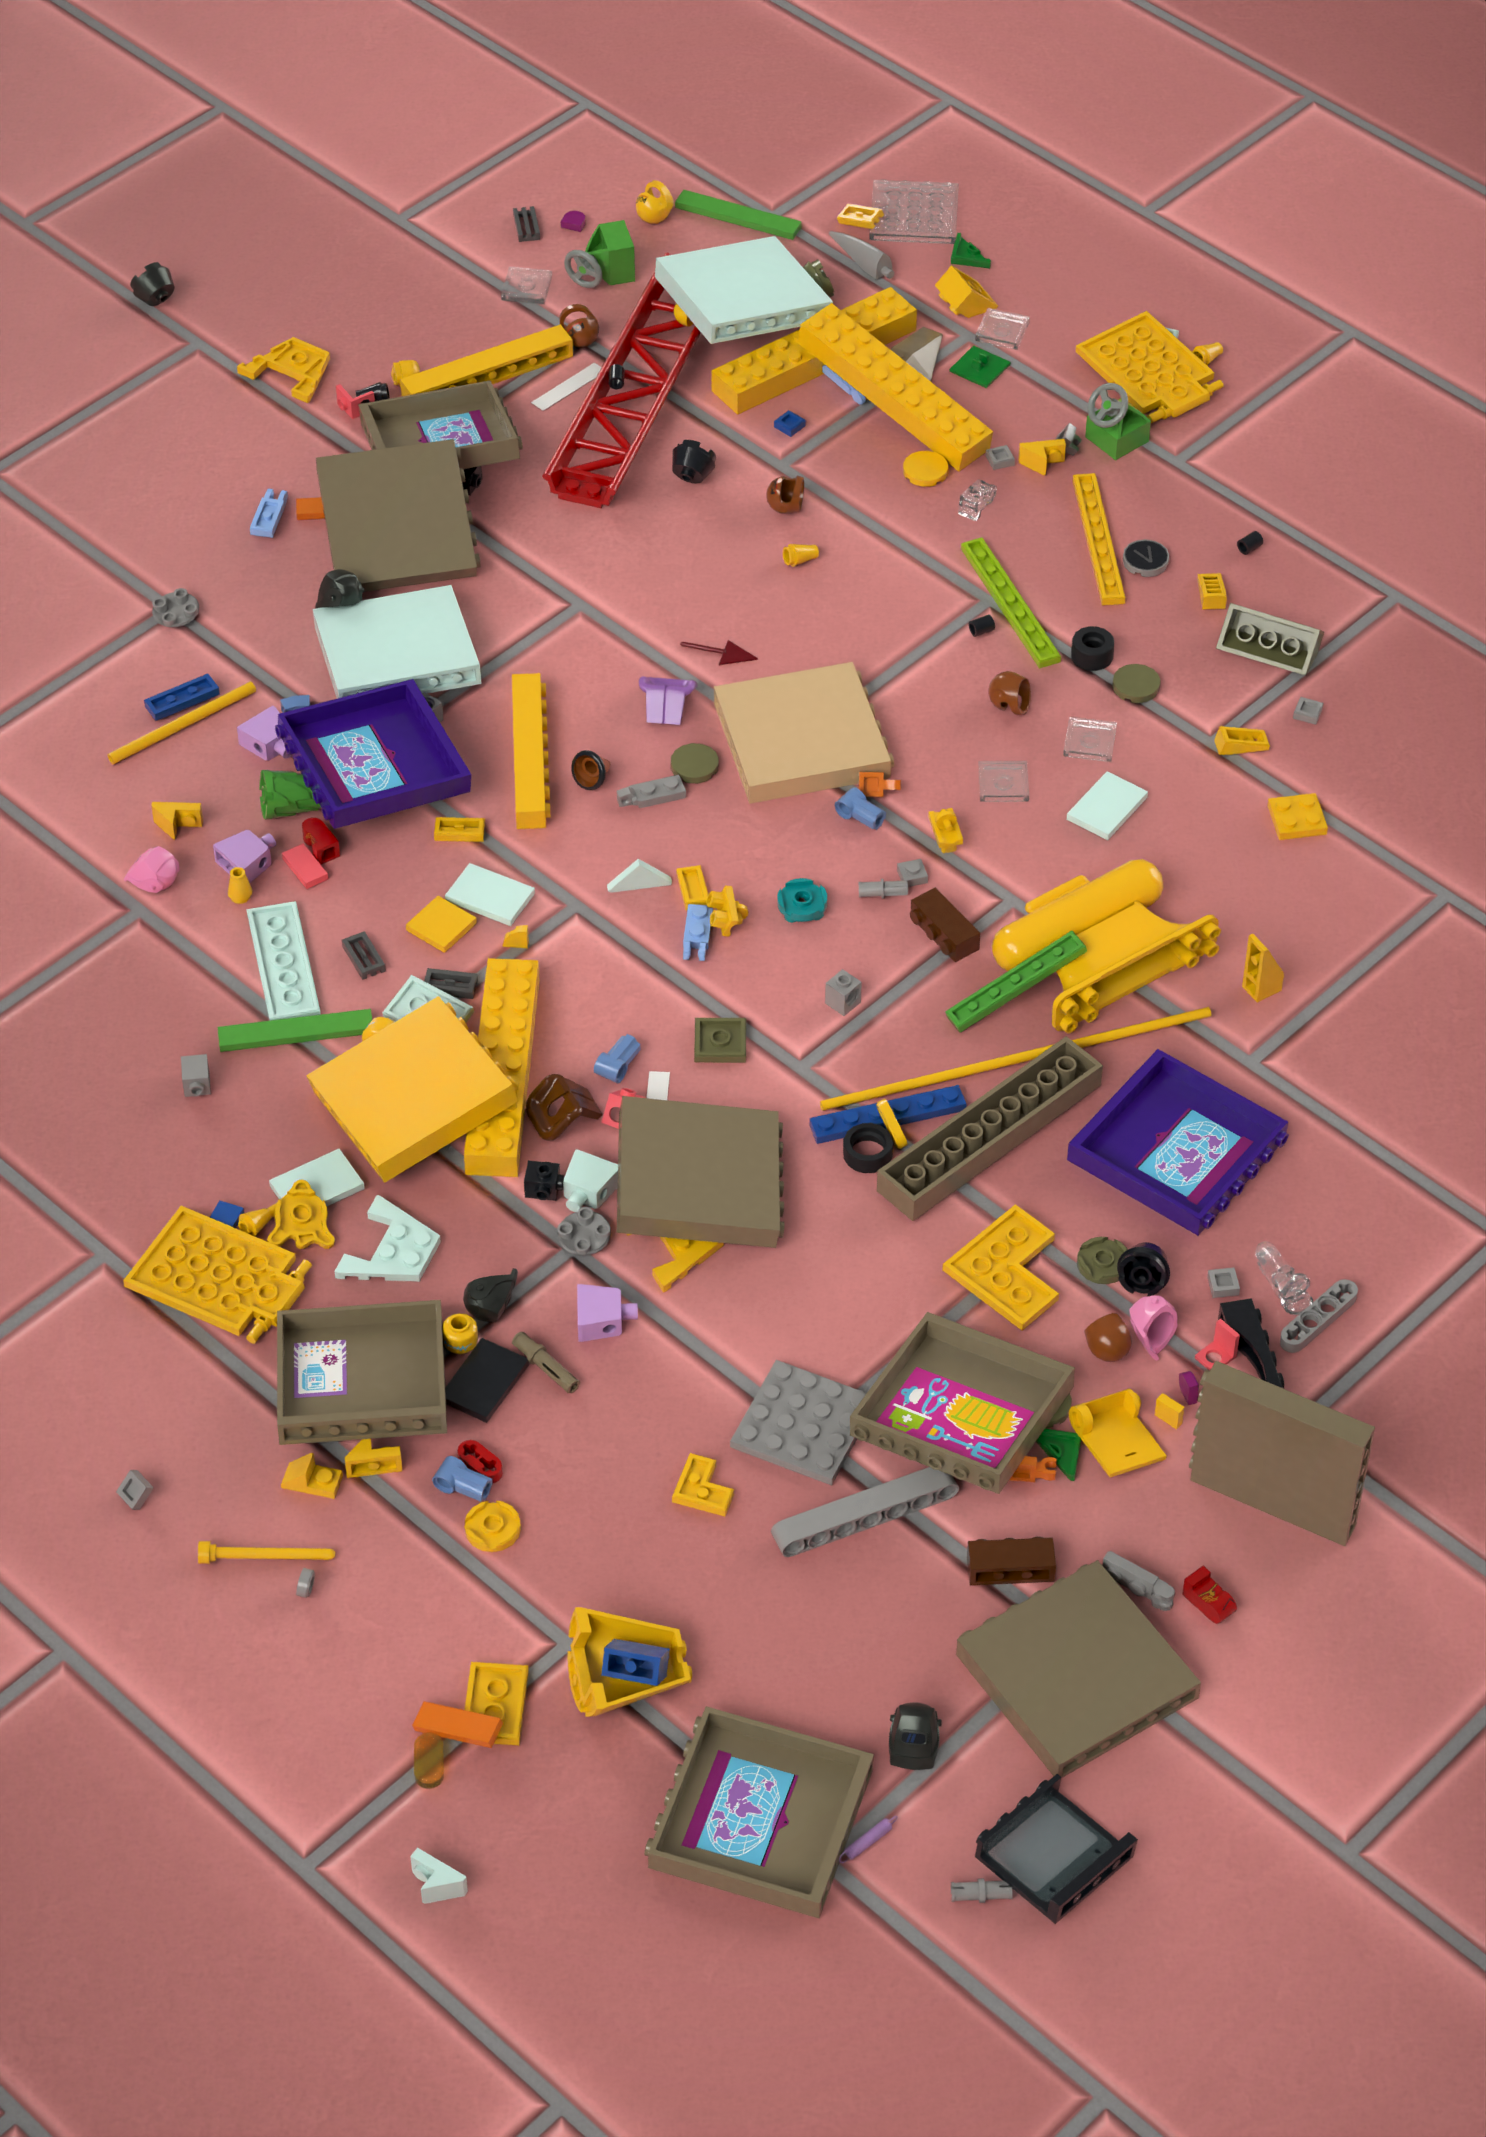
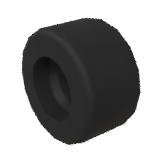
M1097 626L1084 627L1075 632L1071 647V659L1075 665L1088 671H1098L1111 664L1114 655V638L1110 632Z

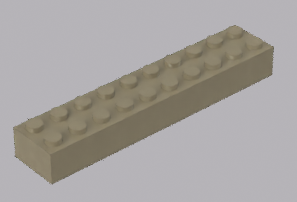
M1067 1036L880 1168L877 1171V1192L909 1219L915 1221L1100 1087L1103 1065Z

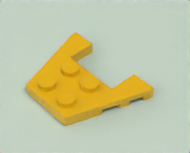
M292 337L270 348V353L264 356L259 354L252 358V362L246 365L241 363L237 366L238 374L255 380L266 368H271L300 381L291 389L292 397L309 403L328 365L330 353Z
M660 1237L674 1260L653 1268L652 1276L662 1292H666L671 1288L673 1282L678 1278L680 1280L688 1275V1270L696 1264L700 1265L723 1247L724 1243Z

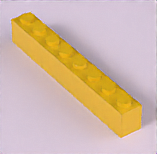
M560 324L400 379L401 396L484 381H491L492 384L573 357V339Z
M540 673L512 674L517 829L546 828V818H551L550 803H545V800H550L549 786H545V783H549V768H544L545 765H549L548 751H543V748H548V734H543V731H547V716L542 717V714H547L546 700H542V697H546V683H541Z

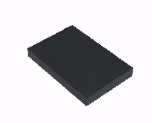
M481 1338L445 1387L446 1405L487 1423L529 1366L528 1359Z

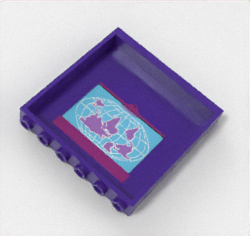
M414 679L278 714V725H275L276 735L278 739L283 740L286 753L294 759L295 768L297 771H301L305 786L307 788L310 787L315 803L320 804L325 820H329L334 829L471 791L472 774Z
M1157 1049L1068 1143L1067 1160L1199 1236L1205 1228L1209 1229L1212 1226L1219 1212H1224L1228 1208L1230 1200L1235 1195L1239 1196L1245 1183L1249 1179L1253 1180L1256 1177L1262 1164H1267L1271 1160L1274 1151L1278 1147L1284 1146L1289 1136L1287 1133L1288 1121Z

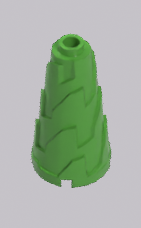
M261 770L259 790H262V796H260L262 816L265 820L294 816L302 812L318 811L321 808L320 804L315 803L310 787L307 788L305 786L302 773Z

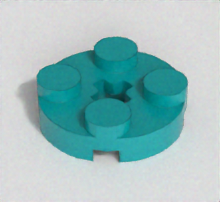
M798 878L785 883V887L782 890L780 888L778 891V909L784 915L785 920L791 923L820 920L823 918L824 911L827 908V892L822 885L819 887L813 884V880ZM799 898H804L806 902H799Z

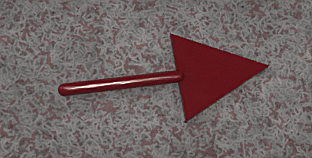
M729 640L725 649L688 642L680 643L683 647L722 654L719 665L758 660L757 657Z

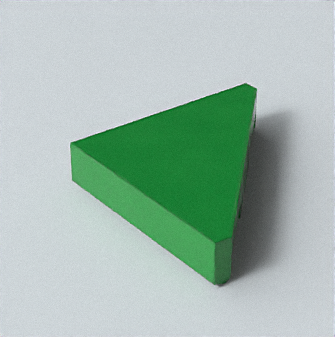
M957 233L951 255V264L990 269L991 260L984 258L979 249L971 242L968 243L961 237V233Z
M1045 1428L1036 1440L1037 1444L1049 1457L1056 1458V1465L1070 1481H1074L1081 1438L1077 1433Z

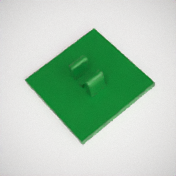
M973 346L949 369V372L987 388L1011 365V362Z

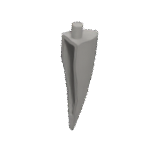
M829 232V235L868 275L876 280L883 276H886L888 279L893 278L892 262L887 254L856 237L840 232Z

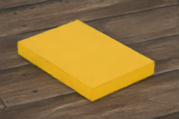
M471 1662L464 1710L498 1717L502 1720L503 1725L494 1744L520 1745L529 1665Z

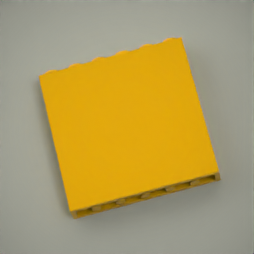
M439 996L306 1075L313 1092L384 1183L519 1102L515 1093L518 1087L513 1078L505 1076V1071L498 1061L495 1063L492 1061L493 1057L488 1048L480 1046L481 1043L477 1035L473 1031L471 1033L468 1032V1026L463 1018L459 1017L457 1019L452 1005L449 1002L445 1004Z

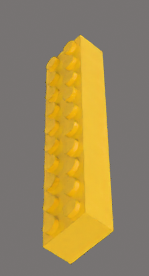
M892 287L886 288L841 310L884 345L916 331L917 309ZM799 330L711 370V389L717 397L738 415L823 375L822 366L825 364L798 343Z
M829 304L800 324L798 343L933 452L942 455L948 464L958 472L986 453L987 449H990L993 431L834 304Z
M488 958L478 1039L481 1043L480 1046H486L493 1057L492 1061L494 1063L498 1061L505 1071V1076H511L518 1087L515 1093L519 1102L466 1133L464 1149L465 1175L518 1177L540 982L539 960Z

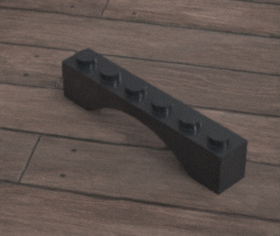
M1252 1298L1220 1303L1218 1320L1222 1319L1240 1335L1238 1350L1254 1366L1261 1380L1284 1389L1283 1376L1281 1373H1277L1276 1370L1277 1361L1275 1353L1270 1351L1268 1347L1269 1336L1267 1330H1263L1261 1327L1262 1318L1259 1308L1255 1309Z

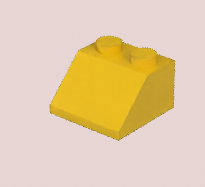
M952 265L935 284L936 288L940 291L938 294L940 298L949 303V309L958 316L962 314L970 318L995 310L998 307L977 280Z

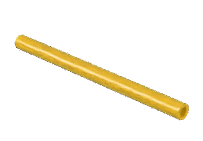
M250 681L108 753L107 756L110 763L114 765L255 693L256 687Z

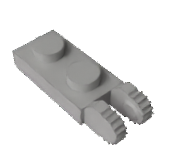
M1107 1552L1103 1558L1102 1566L1117 1583L1129 1588L1137 1596H1144L1150 1599L1152 1606L1157 1609L1159 1608L1163 1611L1172 1609L1175 1596L1174 1587H1171V1585L1159 1579L1158 1576L1114 1552Z

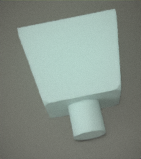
M576 1149L563 1180L564 1197L568 1199L566 1202L567 1208L573 1212H578L583 1205L593 1209L599 1208L617 1189L618 1164Z

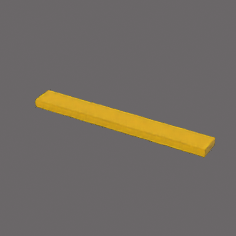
M1096 474L1073 475L1072 482L1102 606L1125 604L1123 585Z

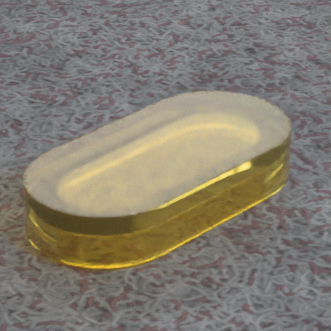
M434 1733L421 1734L414 1742V1776L416 1783L422 1788H435L444 1779L443 1741L439 1735Z

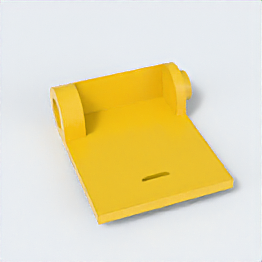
M1125 1389L1078 1404L1069 1409V1420L1073 1429L1110 1478L1165 1460L1167 1457L1139 1420L1138 1414L1141 1407V1399L1131 1389Z

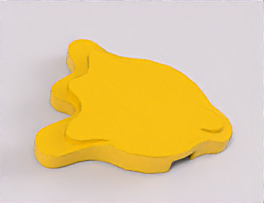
M306 1180L295 1181L292 1188L287 1191V1194L278 1200L274 1216L276 1225L269 1234L267 1242L280 1247L288 1239H294L298 1249H305L311 1244H318L324 1249H330L334 1246L335 1238L327 1228L328 1211L326 1203L315 1195V1191L311 1189L310 1184Z

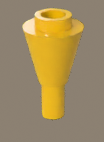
M277 1203L268 1208L240 1214L239 1229L252 1236H256L275 1216V1206Z

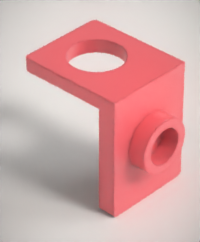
M340 384L336 386L338 406L352 419L360 416L358 404L363 400L369 399V402H375L373 391L352 398Z
M621 1088V1090L610 1093L602 1123L619 1129V1122L611 1118V1110L614 1107L620 1108L622 1096L645 1097L637 1095L634 1090L628 1088Z
M1219 1319L1216 1322L1214 1341L1195 1355V1359L1208 1370H1211L1214 1363L1209 1362L1206 1359V1355L1215 1352L1222 1358L1219 1362L1227 1365L1237 1357L1240 1335L1222 1319Z

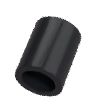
M614 364L609 368L608 384L610 388L615 390L621 389L624 386L625 370L619 364Z
M1253 531L1238 540L1237 547L1242 554L1246 555L1263 544V538L1259 532Z
M988 614L969 621V630L976 637L995 630V623L992 616Z

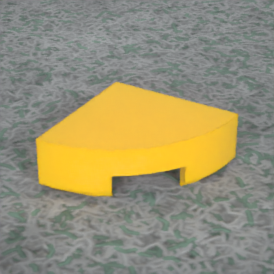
M528 925L516 926L514 930L505 934L503 947L528 949Z

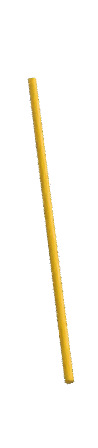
M1209 1007L1073 1039L1072 1041L1080 1048L1211 1017V1010ZM1053 1045L820 1101V1107L822 1111L1030 1061Z

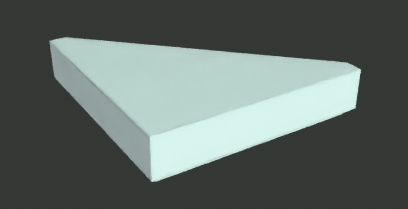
M637 859L607 884L608 892L613 893L668 886L672 884V879L669 875Z

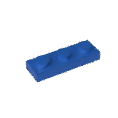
M205 674L144 700V704L154 720L157 721L218 696L220 691L211 676Z

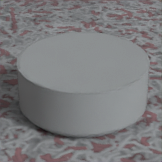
M303 1568L297 1585V1596L309 1597L315 1579L314 1570Z

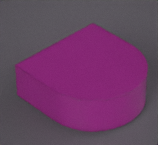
M569 211L561 220V228L581 232L585 226V215L580 211Z
M1191 1371L1180 1373L1179 1385L1187 1405L1196 1404L1198 1401L1199 1384Z

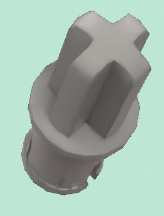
M881 879L879 882H859V898L881 896L884 899V896L908 894V882L906 880L884 881V879Z

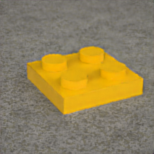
M1316 793L1268 798L1267 806L1279 840L1327 835L1328 827Z

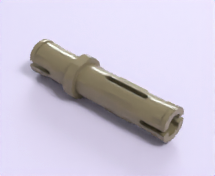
M519 1332L514 1336L512 1344L527 1356L530 1364H536L567 1393H573L578 1389L580 1381L546 1352V1347L542 1344H537L525 1332Z

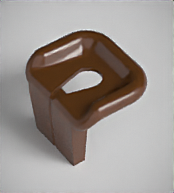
M560 1074L546 1076L531 1092L526 1102V1112L539 1136L547 1141L557 1139L579 1116L598 1120L603 1115L588 1089L564 1078ZM563 1096L564 1102L556 1115L551 1117L549 1115L550 1105Z

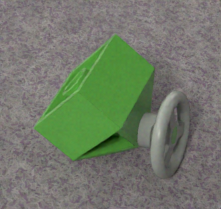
M624 220L599 224L592 234L585 251L572 250L566 255L564 260L565 269L575 283L585 288H594L600 284L602 279L609 285L635 282L634 245ZM572 258H574L577 264L578 271L576 273L571 267ZM588 274L595 277V280L588 282L581 279V277Z
M1106 383L1099 386L1092 393L1088 401L1085 437L1114 460L1149 442L1151 420L1128 403L1127 393L1120 385ZM1107 390L1118 392L1121 398H1110ZM1100 395L1102 398L1101 409L1095 411V402Z

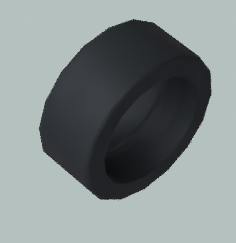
M861 1123L853 1126L846 1132L843 1139L845 1162L855 1171L876 1173L880 1168L889 1163L893 1157V1139L889 1131L881 1125L873 1123ZM862 1141H873L880 1144L883 1150L875 1155H862L853 1150V1146Z

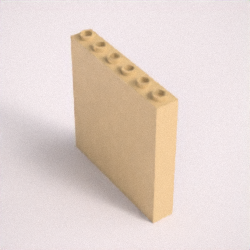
M853 662L714 686V705L749 804L859 784V772H884V779L891 778L894 758L892 753L887 751L886 737L881 736L880 722L874 718V706L868 702L867 688L862 687L861 673L856 671Z

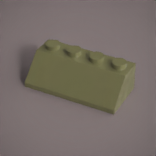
M1230 603L1216 649L1306 676L1318 654L1324 631Z

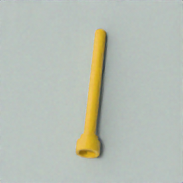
M199 1541L198 1564H210L211 1561H216V1558L332 1560L335 1557V1551L329 1548L217 1547L216 1544H211V1541Z

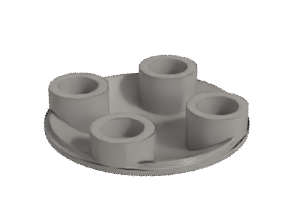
M178 588L172 593L157 597L152 602L154 619L159 624L167 627L186 625L199 612L197 599L188 594L184 588Z
M582 1207L578 1212L570 1214L557 1227L558 1240L561 1246L566 1251L575 1255L597 1253L607 1245L611 1237L609 1222L605 1217L593 1212L589 1207Z

